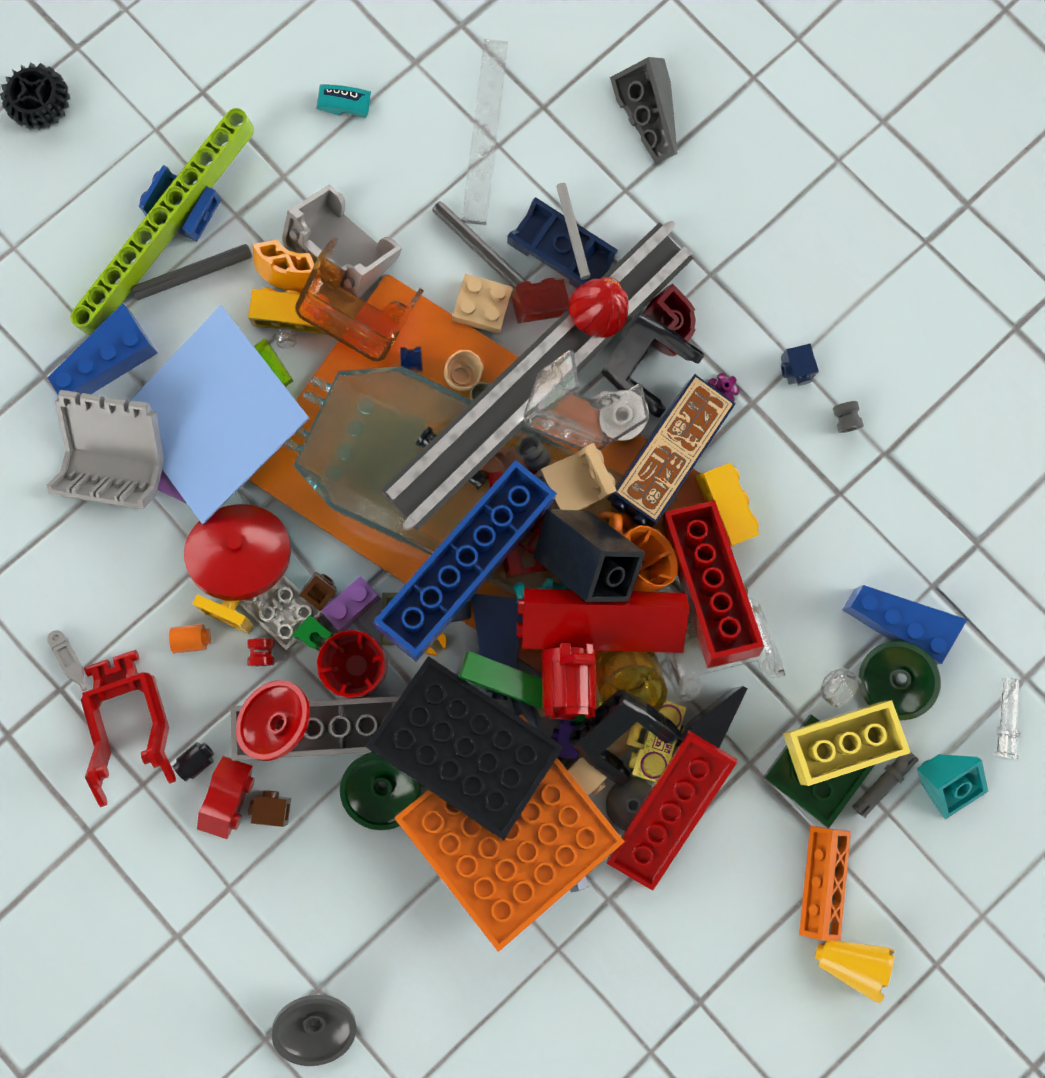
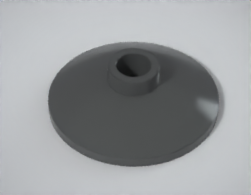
M631 778L624 786L614 784L606 798V810L610 820L620 829L626 830L651 791L652 786L638 778ZM636 800L638 802L636 810L629 809L630 801Z

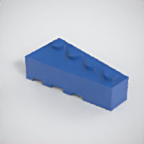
M122 303L47 378L58 395L60 390L79 392L80 394H93L158 354L132 312Z
M865 585L854 589L842 609L891 641H905L921 647L930 654L937 665L943 663L968 620Z

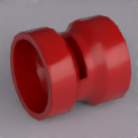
M248 639L247 648L250 650V656L247 658V666H274V657L272 656L274 639ZM265 650H268V652H254V651H265Z

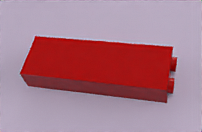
M524 588L523 599H518V615H522V622H517L516 637L522 639V649L559 648L561 643H571V647L585 648V644H593L595 651L683 653L690 607L686 593L632 591L629 602H585L572 590Z

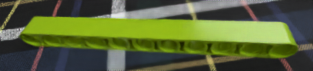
M233 108L225 114L75 306L70 315L74 326L85 334L91 335L124 302L131 293L132 286L138 284L186 222L206 186L212 188L246 145L254 133V126L242 109Z

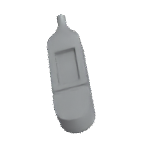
M59 630L49 633L47 641L66 676L77 683L82 691H85L87 688L83 681L84 669L66 636Z

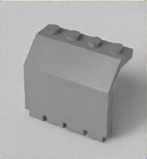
M60 390L59 398L55 401L65 446V455L61 471L47 484L48 494L108 503L109 505L132 507L133 509H144L156 496L164 464L157 412L152 411L150 403L132 400L129 402L126 399L104 398V396Z

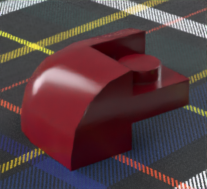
M674 284L669 285L655 296L643 311V313L668 326L687 341L692 338L696 331L695 308ZM657 339L652 345L667 356L677 355V353Z

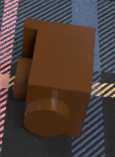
M315 572L305 584L299 596L321 611L337 590L336 586H334V581L325 574L320 575Z

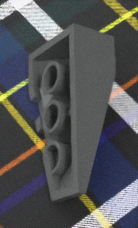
M647 57L611 76L610 80L616 101L620 108H624L630 124L638 130L641 135V141L654 162L659 163L677 155L672 89L665 59Z

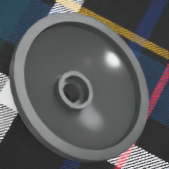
M309 995L290 1002L277 1014L272 1025V1042L276 1051L287 1061L301 1066H319L338 1059L351 1047L356 1036V1020L351 1009L339 999L326 995Z

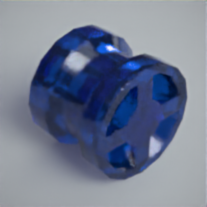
M416 346L414 349L401 347L402 373L414 369L417 372H423L421 346Z

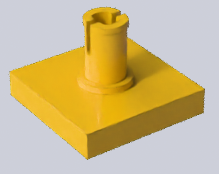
M197 594L192 603L203 614L249 635L254 627V624L246 616L235 611L240 601L222 600L220 604Z

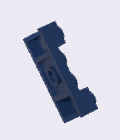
M536 197L533 199L526 216L516 230L511 231L507 235V244L527 257L530 254L569 279V284L575 288L592 279L602 278L617 258L618 249L577 224L590 272V278L582 280L564 215Z

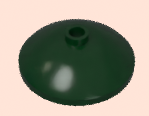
M890 641L875 647L866 655L859 669V688L867 704L872 705L892 700L899 720H910L923 715L934 705L940 693L941 676L936 662L928 652L910 642ZM898 674H905L907 677L906 682L899 681Z
M373 752L355 759L344 772L340 783V798L347 814L358 824L373 830H390L399 827L400 825L394 817L421 795L419 783ZM384 781L388 786L381 787L379 782Z

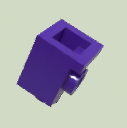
M561 719L559 729L554 728L552 739L564 746L558 755L560 757L577 758V751L569 742L571 733L577 727L573 721Z

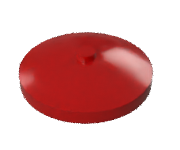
M235 504L219 508L204 524L199 521L189 533L184 547L185 566L194 584L204 593L227 601L254 598L271 589L286 572L291 557V544L283 523L268 510L248 504Z

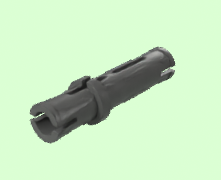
M911 752L898 757L891 766L887 765L884 768L885 772L852 805L853 809L857 810L856 812L863 818H866L898 782H903V776L919 761L918 758L914 757L915 755Z

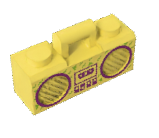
M653 698L652 702L648 701L650 705L670 719L680 730L686 707L659 698ZM637 722L631 727L626 741L627 745L637 748L636 753H631L627 767L631 768L630 774L656 782L671 760L676 741L673 744L664 743L650 731L646 730L643 743H638L643 726Z

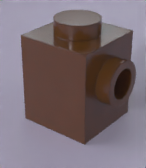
M263 790V795L254 796V800H251L249 803L248 816L251 817V824L278 827L288 825L291 798L279 797L278 791Z

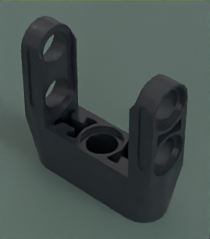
M641 313L603 367L601 374L619 391L630 390L639 394L645 400L649 413L660 418L666 410L661 400L630 378L657 339L683 359L697 364L701 362L705 354L665 324L645 313Z
M618 690L595 710V717L585 719L573 730L569 742L588 764L617 785L624 786L631 780V774L624 766L623 761L607 750L611 744L637 722L664 743L673 744L681 737V733L670 719L644 699L624 690Z

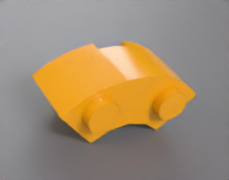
M278 240L253 244L254 267L259 275L268 283L285 291L293 290L300 294L317 292L318 271L310 253L289 251Z

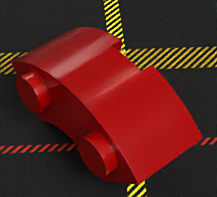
M225 756L221 758L212 774L207 795L199 810L197 830L228 839L232 829H238L242 819V815L239 813L246 793L251 792L255 782V778L251 777L253 765L232 761L231 758Z

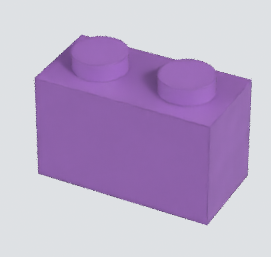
M360 576L323 608L321 612L338 631H345L381 598Z

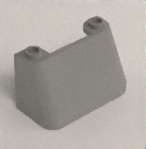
M328 185L287 211L282 241L285 248L289 251L310 253L318 271V278L345 302L353 303L399 258L402 247L389 237H384L376 243L344 215V197L332 186Z

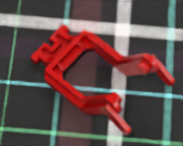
M137 650L113 657L115 666L111 668L108 659L84 667L86 675L88 677L93 676L94 680L93 689L83 692L81 698L94 745L85 779L99 807L107 806V798L102 789V783L104 779L109 777L107 766L111 756V748L99 708L103 701L135 690L144 693L153 722L147 749L141 752L142 761L145 765L151 763L154 768L161 766L168 783L176 782L175 773L164 752L169 732L167 717L155 677L150 673L142 672L138 674L134 662L139 660Z

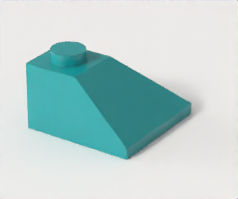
M938 754L934 758L926 760L917 768L921 785L945 820L989 792L983 763L979 757Z

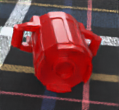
M561 643L559 648L542 651L543 711H545V718L551 716L552 719H575V716L586 715V719L595 717V710L597 709L596 651L593 649V644H585V648L571 647V643Z

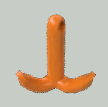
M605 510L596 514L602 521L609 519V526L621 535L623 534V525L627 532L633 529L631 520L625 513Z

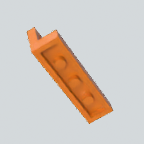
M810 826L799 935L821 941H841L851 831ZM838 836H840V846H839V848H837ZM837 866V874L835 876V867ZM835 893L834 902L832 904V896ZM832 921V930L829 933L830 922Z

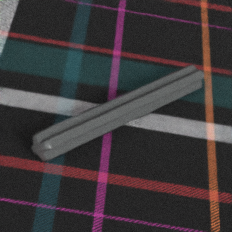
M441 201L435 204L432 209L433 213L516 291H521L527 284L526 280Z
M243 244L132 286V292L137 300H141L250 259L252 253L249 246Z

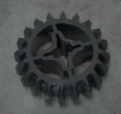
M30 62L28 68L21 65V70L18 72L12 69L13 76H5L7 84L1 85L4 92L0 93L3 101L2 106L7 115L21 127L25 126L30 130L33 127L41 130L42 125L50 128L52 121L59 124L57 117L65 116L63 109L69 108L67 101L71 99L68 93V86L63 81L62 76L50 66L46 68L42 63L36 67L35 64Z

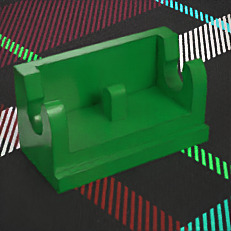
M311 615L292 634L295 639L304 642L307 646L318 651L322 647L318 644V642L322 641V638L327 640L335 635L323 623Z

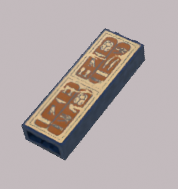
M694 374L686 382L615 486L617 491L608 496L607 500L611 502L612 507L619 512H625L630 515L633 522L638 526H654L736 403Z

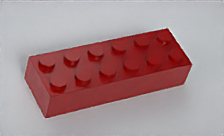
M716 501L664 512L662 527L665 537L676 553L678 578L683 593H686L690 607L689 612L707 669L758 657L765 646Z

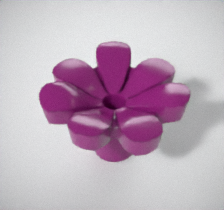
M720 373L717 375V379L711 378L708 381V384L733 402L735 401L733 395L737 396L740 391L739 387L734 386L737 379L734 376L727 379L725 373Z

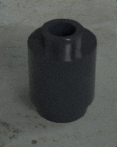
M196 742L176 759L173 769L182 780L187 782L190 778L194 779L214 762L212 758L214 752L206 743L201 745Z

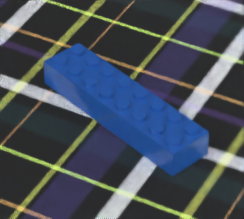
M515 460L373 620L374 627L417 662L544 515L547 509L551 507L557 493Z

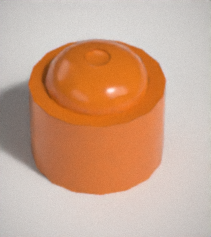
M637 526L623 535L646 552L633 588L634 592H658L674 581L678 574V560L675 550L665 536L649 526Z

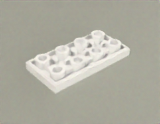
M285 575L263 594L254 598L240 600L239 605L287 651L298 641L292 634L309 615L318 620L324 615L299 596L301 590Z

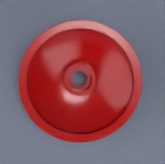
M277 680L262 685L246 699L240 709L236 722V738L245 754L259 761H272L283 757L296 747L307 729L310 717L309 702L303 690L291 682Z

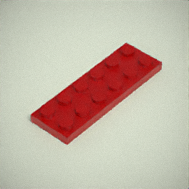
M688 731L621 836L625 842L609 855L606 864L653 891L737 764V758Z

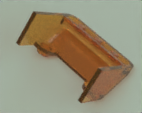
M334 236L320 252L296 302V313L302 320L370 360L382 361L394 345L424 290L419 288L408 306L401 302L393 301L385 307L383 312L339 286L343 278V272L336 263L329 260L338 241V238Z

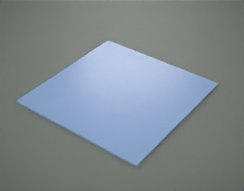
M222 305L210 315L131 399L132 401L150 403L151 410L157 412L164 455L162 470L202 524L310 419Z

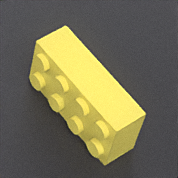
M892 700L875 703L783 733L799 783L805 786L911 753Z

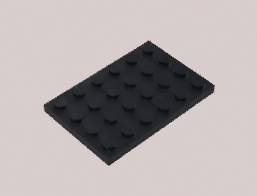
M429 656L366 745V748L503 841L564 747L467 681L458 678V675Z

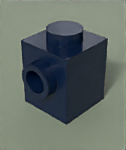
M811 343L786 349L781 356V372L783 377L787 378L789 385L797 383L798 386L809 384L819 372Z

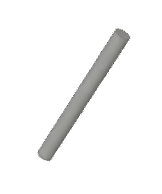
M559 183L556 187L580 278L582 280L590 278V272L566 183Z

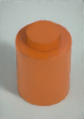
M204 624L170 628L169 643L172 653L206 650L207 645L211 644L210 629H206Z

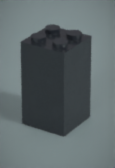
M547 509L533 558L585 602H629L646 552L590 511Z

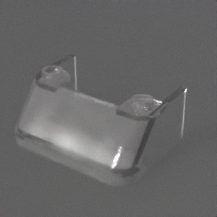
M571 350L538 373L523 414L524 424L527 429L578 450L592 443L595 444L596 449L602 450L649 420L643 387L639 383L620 396L610 391H602L592 399L576 393L575 391L580 386L574 352Z

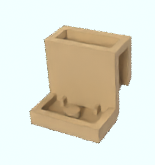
M594 443L585 446L578 453L540 469L535 474L536 477L557 493L550 509L581 511L617 491L614 477L611 473L607 472L604 465L603 454L599 449H596Z

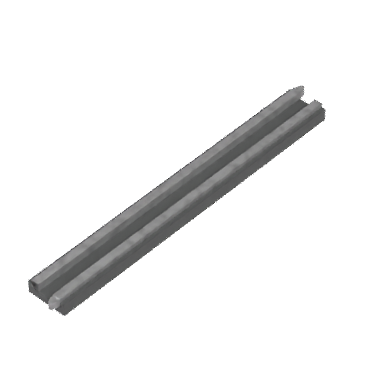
M669 221L664 225L659 222L602 277L615 278L627 293L629 310L624 327L694 259L691 256L692 252L686 245L680 249L669 238L668 234L675 226L674 221ZM568 309L379 491V494L405 519L403 529L408 530L413 527L418 531L617 334L607 338H601L600 336L597 338L596 336L584 333L574 324V318H571Z

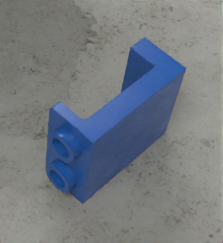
M162 165L161 169L154 174L149 189L141 195L139 208L145 216H147L177 177L165 165ZM206 186L178 233L196 242L198 241L221 202L216 190Z

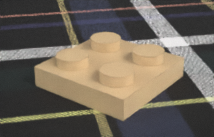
M465 274L452 315V321L500 334L513 287Z

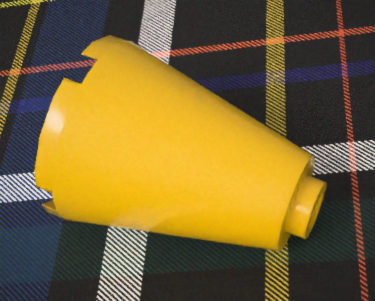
M832 940L824 941V944L818 943L814 959L819 960L818 966L870 1000L881 1004L885 996L881 994L882 987H888L895 957L892 955L895 949Z

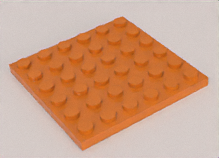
M522 714L519 715L520 718L528 722ZM558 758L555 759L504 841L429 790L394 817L497 952L501 951L625 842Z

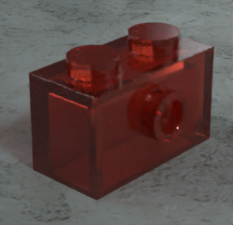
M547 278L539 283L521 282L515 286L511 294L518 324L558 318L570 307L564 279L555 280V278Z

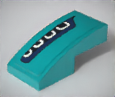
M320 84L316 109L339 116L342 112L366 118L369 111L371 91L341 85Z

